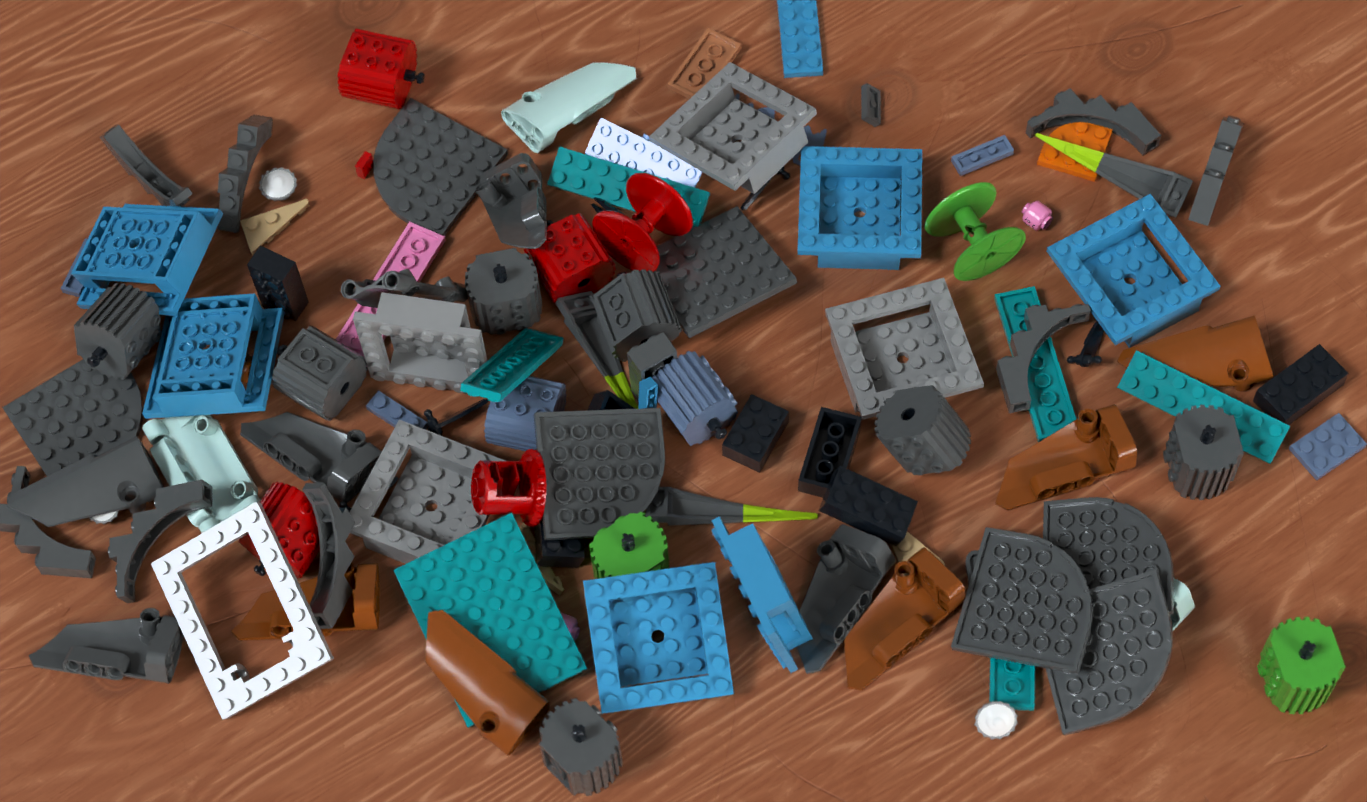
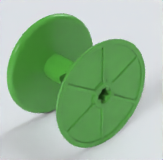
M975 183L952 193L931 211L925 222V230L929 235L943 237L962 230L964 240L970 242L971 245L960 255L953 269L954 276L961 281L975 280L996 271L1019 252L1026 239L1025 232L1018 227H1006L988 234L986 231L987 225L979 220L990 209L996 199V188L991 183Z

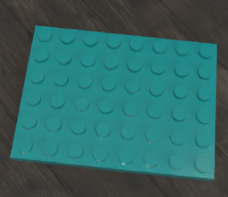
M512 512L394 569L395 575L426 640L428 612L443 610L505 660L515 670V674L539 693L587 670L584 660ZM455 700L467 727L474 726L475 724Z

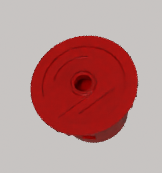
M526 450L520 461H478L476 463L471 478V498L473 507L479 515H507L512 512V514H520L524 524L529 527H535L540 523L545 509L547 485L544 462L538 450Z

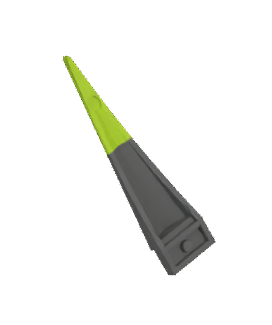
M1039 133L1035 134L1042 141L1137 199L1151 194L1163 211L1174 218L1177 217L1193 183V180L1172 171L1117 157Z
M588 291L558 298L556 305L565 318L564 323L619 398L635 409H638L621 364L617 358H614L592 302L595 300L593 292Z
M658 487L659 489L654 499L646 508V517L650 515L653 518V523L655 521L658 523H668V526L713 524L711 520L719 516L723 523L818 519L817 513L745 505L671 487Z

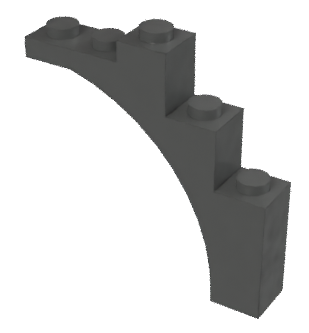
M1071 88L1065 92H1059L1054 97L1053 107L1050 106L1044 113L1030 118L1026 128V134L1031 139L1036 133H1041L1048 128L1063 126L1073 122L1092 123L1113 129L1112 133L1128 141L1142 155L1158 147L1161 139V134L1132 102L1125 106H1120L1116 111L1101 95L1095 99H1089L1084 104Z
M254 114L238 124L237 144L229 148L227 168L219 173V209L223 212V216L218 224V230L235 233L240 230L241 208L247 181L257 154L263 144L272 136V117Z
M1229 115L1228 118L1223 117L1188 220L1207 226L1210 222L1230 160L1244 125L1243 122H1240L1241 119Z
M114 125L100 136V139L127 174L134 175L148 194H153L162 206L185 207L184 205L190 200L188 197L193 194L190 189L179 186L162 173L142 153L120 125Z
M1076 304L1070 308H1056L1049 312L1046 305H1032L1025 309L1024 321L1027 331L1020 330L1012 334L1010 346L1014 357L1005 356L997 361L996 367L1009 413L1030 409L1031 397L1028 388V368L1037 350L1051 335L1063 327L1089 321L1091 312L1089 304Z
M17 466L16 472L12 475V489L7 495V504L11 494L29 485L31 475L25 466ZM0 504V531L16 533L14 543L21 553L37 554L35 566L42 575L92 578L96 558L91 550L72 548L53 540L38 528L32 518L8 508L7 504Z
M204 480L157 488L156 497L154 498L156 509L133 513V521L131 523L133 533L110 538V545L108 547L109 558L117 562L115 567L117 574L115 592L117 598L127 604L135 602V581L140 566L151 546L168 527L194 511L212 506V486Z
M324 482L306 483L302 490L312 504L320 540L319 574L315 592L309 606L320 629H332L353 592L344 574L354 558L345 541L354 527L355 521L347 508L338 507Z

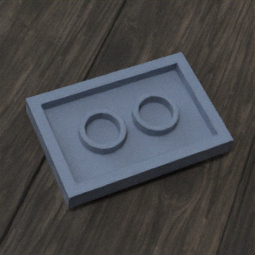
M1338 413L1290 445L1289 450L1317 481L1364 449L1367 443Z

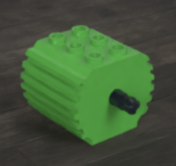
M643 512L637 514L630 513L627 516L619 517L608 528L600 529L594 536L593 542L589 544L594 579L670 568L666 535H664L662 527L659 528V523L657 521L653 523V518L650 515L646 517Z
M1295 617L1294 621L1290 618L1286 620L1285 624L1281 622L1277 628L1274 627L1261 651V659L1257 665L1260 677L1264 678L1266 683L1264 685L1266 696L1271 698L1272 704L1277 706L1280 712L1285 713L1288 710L1289 714H1295L1296 711L1299 714H1304L1305 710L1309 713L1312 712L1314 707L1315 709L1320 708L1321 704H1324L1329 698L1346 668L1331 626L1326 627L1322 625L1320 620L1316 618L1310 621L1309 617H1304L1303 620L1300 617Z

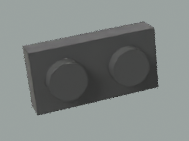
M866 83L861 86V119L876 127L881 124V91Z

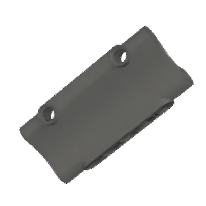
M404 269L400 272L388 271L376 281L365 279L361 282L350 279L344 281L341 285V293L345 298L353 299L362 306L378 308L382 292L446 302H465L468 299L465 284L453 282L450 277L440 279L435 285L417 282L409 269Z

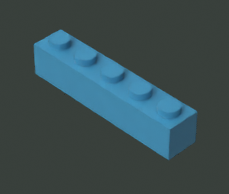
M651 377L639 382L638 409L657 408L658 384Z

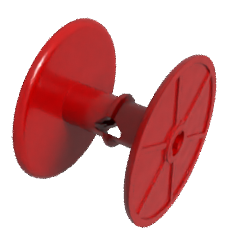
M636 173L631 175L626 183L628 200L636 211L632 215V219L619 212L605 210L594 216L592 227L607 253L619 264L632 271L644 269L654 272L659 266L660 255L655 242L649 234L655 228L671 236L685 235L692 229L693 217L685 200L668 183L650 174Z

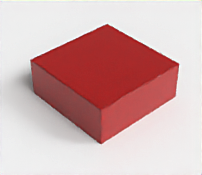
M364 151L355 165L357 176L365 180L373 167L372 154Z

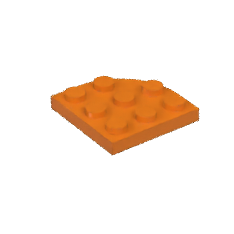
M1073 122L1058 127L1049 137L1105 153L1113 129L1087 122ZM1044 142L1037 165L1095 182L1097 177L1095 172Z

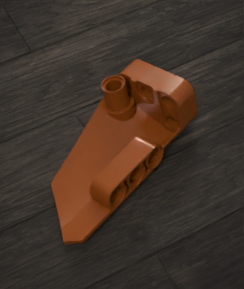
M1255 315L1214 328L1211 326L1198 327L1123 350L1117 360L1119 364L1127 368L1137 350L1210 387L1233 386L1235 390L1240 392L1248 390L1252 383L1256 384L1274 378Z
M1114 404L1097 409L1096 411L1089 408L1083 409L1079 412L1078 419L1010 458L995 504L1005 510L1014 509L1087 487L1095 479L1135 468L1137 448L1118 407Z
M925 547L911 556L908 561H901L896 564L894 575L845 637L844 646L849 689L863 690L931 634L934 626L964 603L966 596L965 587L962 582ZM902 573L909 574L907 576H901Z
M351 562L344 576L352 587L353 592L333 628L321 629L324 637L329 636L333 631L379 629L380 581L378 563L358 564L357 567H354ZM318 577L299 583L308 604H310L315 592ZM275 590L262 593L243 620L231 630L238 640L282 639V637L294 631Z
M445 611L428 612L426 664L475 724L481 737L489 740L507 756H510L547 714L550 708V701L515 674V670L505 660ZM490 723L495 728L492 731H485L483 726Z

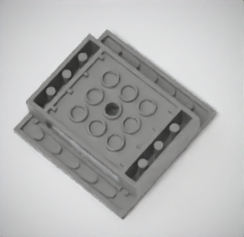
M729 62L649 136L651 143L734 191L741 186L755 194L808 144L804 126L817 114L815 107ZM733 88L784 115V117L780 121H776L735 98Z
M944 278L825 309V314L831 328V345L855 413L860 412L862 420L875 417L877 413H880V406H884V401L887 398H891L896 390L934 385L937 391H940L944 398L984 387V382ZM930 304V311L928 313L856 332L853 324ZM899 356H905L908 358V361L906 363H900L898 362L897 358Z
M382 292L376 315L362 312L354 313L353 321L370 377L377 381L388 380L397 384L408 383L414 384L417 387L429 386L437 390L449 389L458 393H465L460 391L461 383L487 361L482 332L479 329H472L470 327L465 304ZM382 335H390L394 351L391 363L388 359Z
M398 420L349 512L355 521V525L350 533L362 537L367 549L407 564L485 526L490 515H479L472 504V472L478 461L506 460ZM410 448L412 456L379 519L374 518L381 501ZM431 503L437 505V509L434 511H428L426 507Z

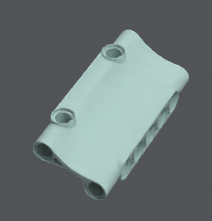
M211 415L152 419L143 425L142 429L149 442L153 445L150 449L151 454L170 486L197 480H204L212 486V506L187 515L190 522L199 528L201 533H204L251 504L261 501L258 496L257 486L219 421L213 419Z

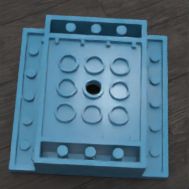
M804 146L801 149L798 255H818V268L899 270L900 258H921L922 149ZM900 195H901V236H900ZM857 211H862L865 213V215L863 217H857L854 215V213Z
M1151 194L1052 244L1046 250L1084 304H1089L1092 315L1114 345L1125 341L1130 348L1199 311L1202 299L1219 291L1221 287ZM1143 223L1147 225L1187 278L1188 282L1184 284L1180 282L1143 233ZM1128 277L1133 278L1135 283L1128 284L1124 279Z
M124 204L123 207H103L71 272L84 286L77 305L81 309H89L107 289L110 281L155 284L163 292H146L149 298L155 299V303L159 307V315L176 316L223 216V212L215 208Z
M255 293L184 299L176 316H165L162 336L159 341L142 413L144 418L265 411L285 315L283 308L262 309ZM251 331H258L247 388L245 390L241 382L248 342Z
M720 516L711 520L715 527L711 529L712 533L718 541L725 559L729 560L732 564L729 568L734 578H739L742 583L739 589L743 597H749L751 604L748 605L752 616L754 618L758 616L761 622L757 626L783 669L787 667L790 673L798 670L789 650L813 638L757 529L752 523L730 534Z
M715 562L583 581L602 714L734 694ZM661 630L664 633V639L658 643L654 642L651 638L653 631ZM708 674V675H704V676H697V677H691V678H684V679H677V680H670V681L649 683V684L629 686V687H622V688L620 687V686H627V685H634V684H641V683L655 682V681H661V680H668V679H675V678H682V677H689V676H696V675Z

